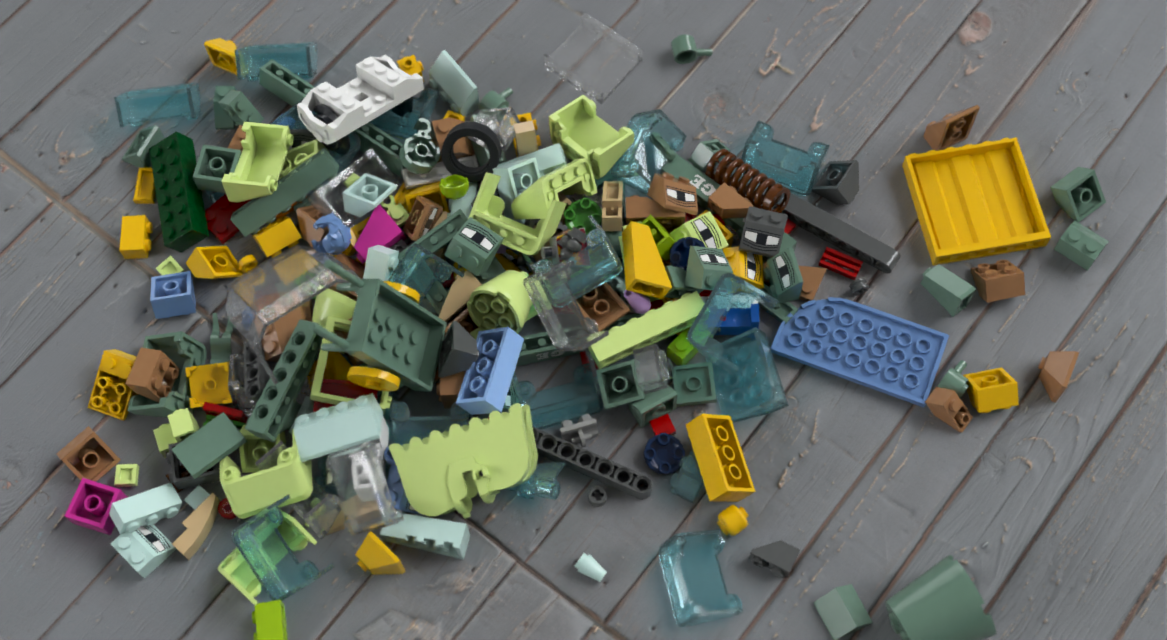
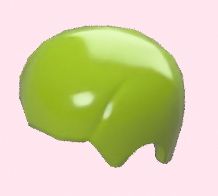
M455 174L444 179L441 178L439 187L441 193L446 198L455 200L466 195L469 189V182L467 177L464 178Z

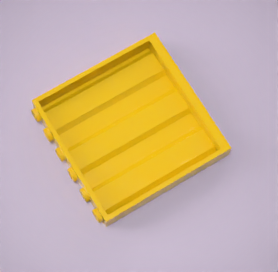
M1017 137L1003 138L992 142L984 141L974 145L966 144L956 148L948 147L938 151L930 150L921 154L912 153L905 156L902 167L933 266L1047 246L1051 235Z

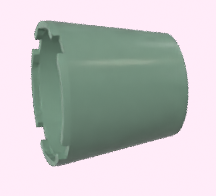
M952 555L943 558L885 601L889 613L888 616L891 620L890 624L895 633H899L902 640H983L996 634V628L989 613L985 615L981 607L984 601L964 568L957 560L953 559Z

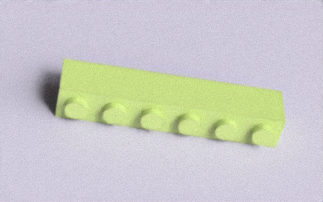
M697 291L693 293L688 292L674 302H666L657 310L651 309L647 311L642 317L632 318L626 324L620 327L615 326L603 335L593 336L588 341V350L600 370L706 320L709 310Z

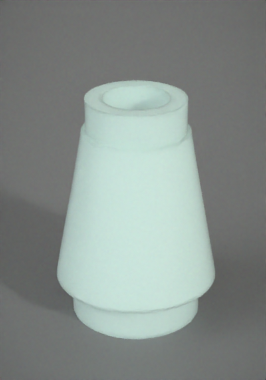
M583 553L574 566L578 569L577 572L598 582L607 573L590 554Z

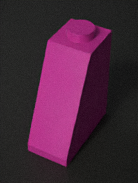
M380 204L375 207L354 246L358 252L355 256L362 264L366 262L368 248L376 245L390 248L401 239L403 241L406 239L403 231Z

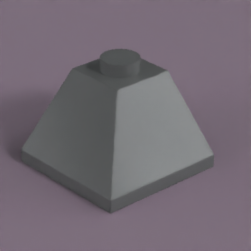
M829 161L811 187V191L834 204H850L859 191L858 161Z
M454 320L443 339L438 361V377L441 378L469 370L472 363L476 362L479 356L477 341Z

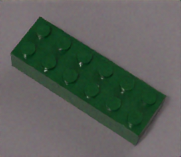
M174 132L149 148L164 246L182 253L209 237L202 190L197 189L193 179L197 165L193 139L179 132Z

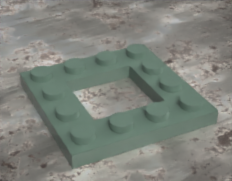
M461 209L398 255L402 265L438 314L441 312L450 289L446 291L425 260L450 243L452 238L466 223L468 218ZM494 257L487 272L479 276L473 275L483 285L506 270L498 259Z

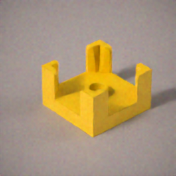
M230 362L185 368L186 377H189L190 408L202 407L205 402L213 404L235 402Z

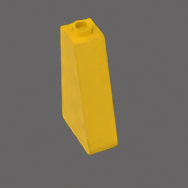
M630 221L622 232L626 290L663 299L672 286L648 225Z

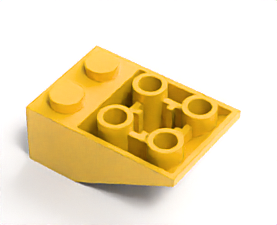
M117 349L103 351L87 408L123 421L126 419L129 413L127 410L130 399L134 395H138L125 384L137 356Z

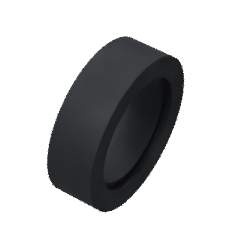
M478 122L458 124L449 131L441 150L442 161L450 174L460 175L464 178L467 177L468 182L482 181L486 172L493 174V168L498 166L501 157L499 138L493 130ZM463 137H476L482 140L488 147L490 159L480 167L465 166L455 157L453 151L454 143Z

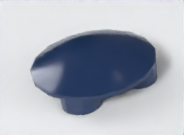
M685 237L679 239L670 249V265L681 267L687 271L690 245L706 246L697 238Z
M667 433L655 435L645 446V463L652 471L658 474L666 475L673 473L684 462L685 450L683 445L672 435Z

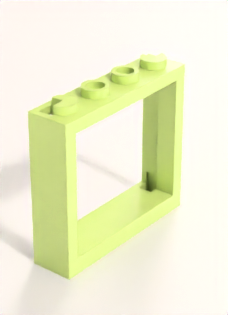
M327 316L325 329L332 333L333 330L349 332L351 321ZM325 338L322 339V344L331 343ZM320 348L310 400L334 405L354 400L320 393L329 351H322ZM382 391L379 406L383 414L386 408L390 409L392 397L388 396L389 391Z

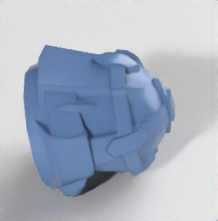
M334 213L322 216L314 223L313 227L316 230L319 227L322 229L328 227L329 229L328 234L321 241H311L313 248L317 252L338 255L349 247L350 239L352 238L350 228L345 226Z

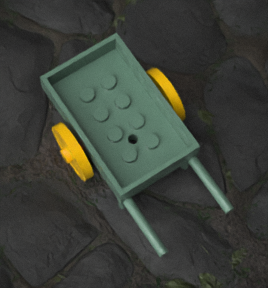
M329 259L326 260L324 266L350 282L338 283L336 289L338 291H356L358 297L346 340L315 322L309 324V330L332 342L323 343L321 345L322 351L347 352L368 364V367L355 366L348 370L347 379L359 386L379 391L399 390V385L402 383L414 391L432 392L447 323L419 305L420 294L416 290L400 283L382 281L380 279L361 280Z

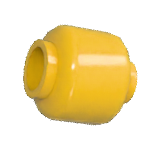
M730 505L718 514L719 521L716 523L726 536L728 534L736 536L748 526L746 518L749 515L742 506L738 508L735 505Z

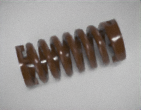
M727 149L717 151L707 165L705 174L720 186L723 183H726L728 186L731 185L743 198H748L755 208L771 211V208L776 205L777 208L772 211L782 213L789 202L791 193L788 188L783 187L781 183H776L773 178H768L765 173H760L757 168H752L749 163L744 164L743 159L736 158L735 154H732ZM725 155V157L721 160V162H719L718 159H719L721 156ZM716 163H718L719 165H718V167H717V169H716V173L714 174L715 165H716ZM782 193H784V198L780 205L776 204L781 198Z

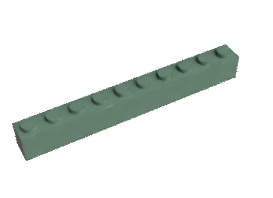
M273 59L259 68V85L296 109L297 104L301 103L309 91L315 88ZM370 122L348 134L352 146L402 178L401 171L406 169L399 157L402 143Z

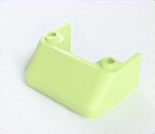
M486 172L469 218L472 217L503 237L504 239L501 244L526 255L537 254L541 247L549 241V238L555 234L567 203L552 200L546 218L540 219L536 228L533 229L502 215L505 208L502 198L494 195L501 176Z
M292 429L293 447L284 449L279 454L277 459L278 466L241 477L240 468L229 456L220 461V482L231 509L238 518H248L303 501L311 495L313 490L312 461L301 462L294 429Z
M276 509L220 563L218 571L251 603L256 605L258 602L254 597L262 590V582L260 580L290 550L301 551L307 546L308 541L314 545L317 541L295 518L281 509Z

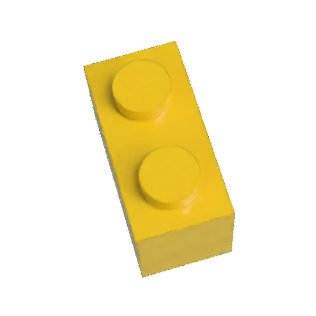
M146 215L122 216L119 251L125 259L148 258L149 251L152 249L150 234L153 233L152 222H149Z

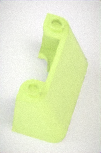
M584 95L549 116L550 138L553 145L559 143L566 156L572 161L579 158L588 159L592 166L594 178L597 180L608 173L634 142V132L630 128L622 127L619 129V132L596 115V104Z
M254 122L243 123L242 131L246 132V138L241 141L243 150L235 172L224 174L221 181L230 202L239 203L272 195L277 190L278 178L289 147L293 145L294 141L289 126Z
M579 158L540 177L513 200L511 209L514 220L545 219L552 200L559 201L557 193L560 191L564 195L576 193L592 196L598 193L590 161L586 158Z

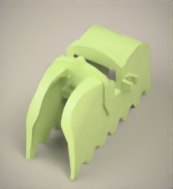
M519 403L513 404L509 409V413L493 411L490 413L489 419L483 418L481 420L474 417L470 419L469 425L460 426L453 424L450 426L449 431H444L442 434L440 431L435 430L430 433L429 437H425L422 440L419 437H413L408 444L401 446L398 443H394L389 446L410 505L417 512L426 516H439L457 510L463 515L464 519L471 517L472 498L477 496L478 492L485 503H492L495 500L496 494L500 493V490L519 486L530 479L537 467L538 460L530 405L521 406Z

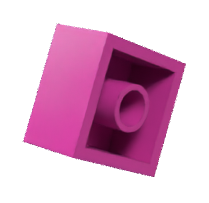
M82 478L64 517L73 524L111 535L115 527L109 515L112 503L128 497L120 489Z

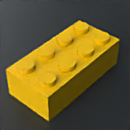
M701 414L685 424L710 501L739 502L756 492L730 416Z

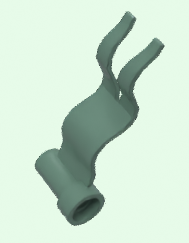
M213 313V330L210 336V364L230 362L231 364L233 313L228 314L227 328L222 338H219L220 329L217 313ZM231 371L232 383H234V371Z

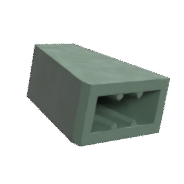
M940 264L934 268L929 267L922 274V286L952 317L968 306L976 291L974 286Z

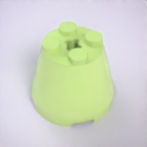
M507 270L472 292L467 302L468 312L478 327L482 325L486 330L510 327L518 334L524 326L537 292L530 281L528 273L525 271Z
M320 286L316 294L311 322L318 323L325 328L327 316L349 320L353 317L356 301L336 291Z

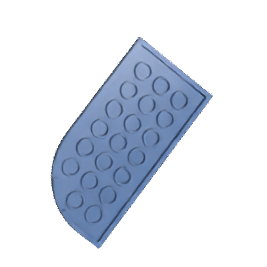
M834 297L808 301L798 308L794 316L791 313L787 315L791 318L787 324H785V321H782L770 352L921 407L926 405L925 401L929 397L949 338L948 334L848 299Z

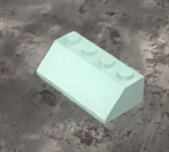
M374 394L362 395L354 400L340 402L335 406L321 408L316 412L302 414L297 417L293 431L301 462L380 438L383 411Z

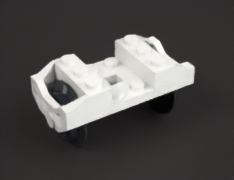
M387 55L368 57L356 64L357 78L345 85L335 88L331 84L324 82L311 89L303 101L297 104L298 115L305 127L328 150L340 155L347 154L350 150L349 133L388 110L403 118L411 115L413 111V96L424 90L423 77L417 73L409 75L402 71Z

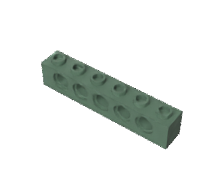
M299 320L248 419L245 429L255 437L275 442L320 352L323 337L308 329L310 321Z

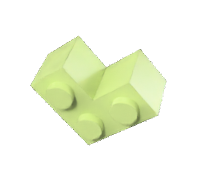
M188 408L178 409L173 414L167 415L170 423L162 424L159 428L153 430L159 451L164 458H166V452H169L168 444L182 442L200 429L198 422Z

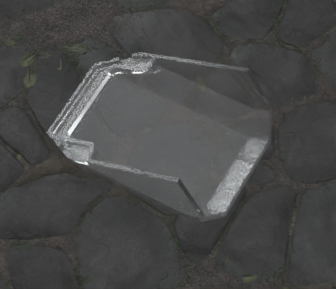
M296 244L291 248H285L278 256L267 259L228 283L226 317L274 384L279 382L258 350L267 326L334 284L350 283L324 266L326 260L329 259L358 277L352 269L329 253L317 252L314 248Z

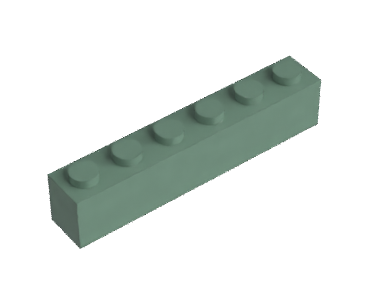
M324 147L278 180L277 190L272 195L250 200L233 212L230 220L245 237L249 234H256L261 229L260 226L273 222L277 214L287 212L292 207L291 204L304 200L307 197L306 194L311 190L313 192L318 190L322 186V182L335 178L338 175L339 165Z

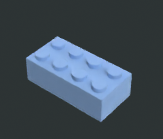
M510 327L478 332L476 341L479 356L477 361L472 363L470 369L466 370L456 400V404L471 415L487 414L493 411L502 412L524 338Z

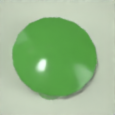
M589 198L573 202L564 212L565 224L568 226L567 229L572 230L573 226L577 229L585 227L587 236L594 234L602 224L601 208Z

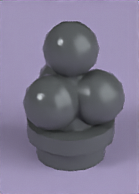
M574 226L572 230L567 232L569 235H564L561 238L564 248L561 249L560 256L566 260L572 257V252H579L582 248L581 243L585 244L586 242L585 238L587 235Z

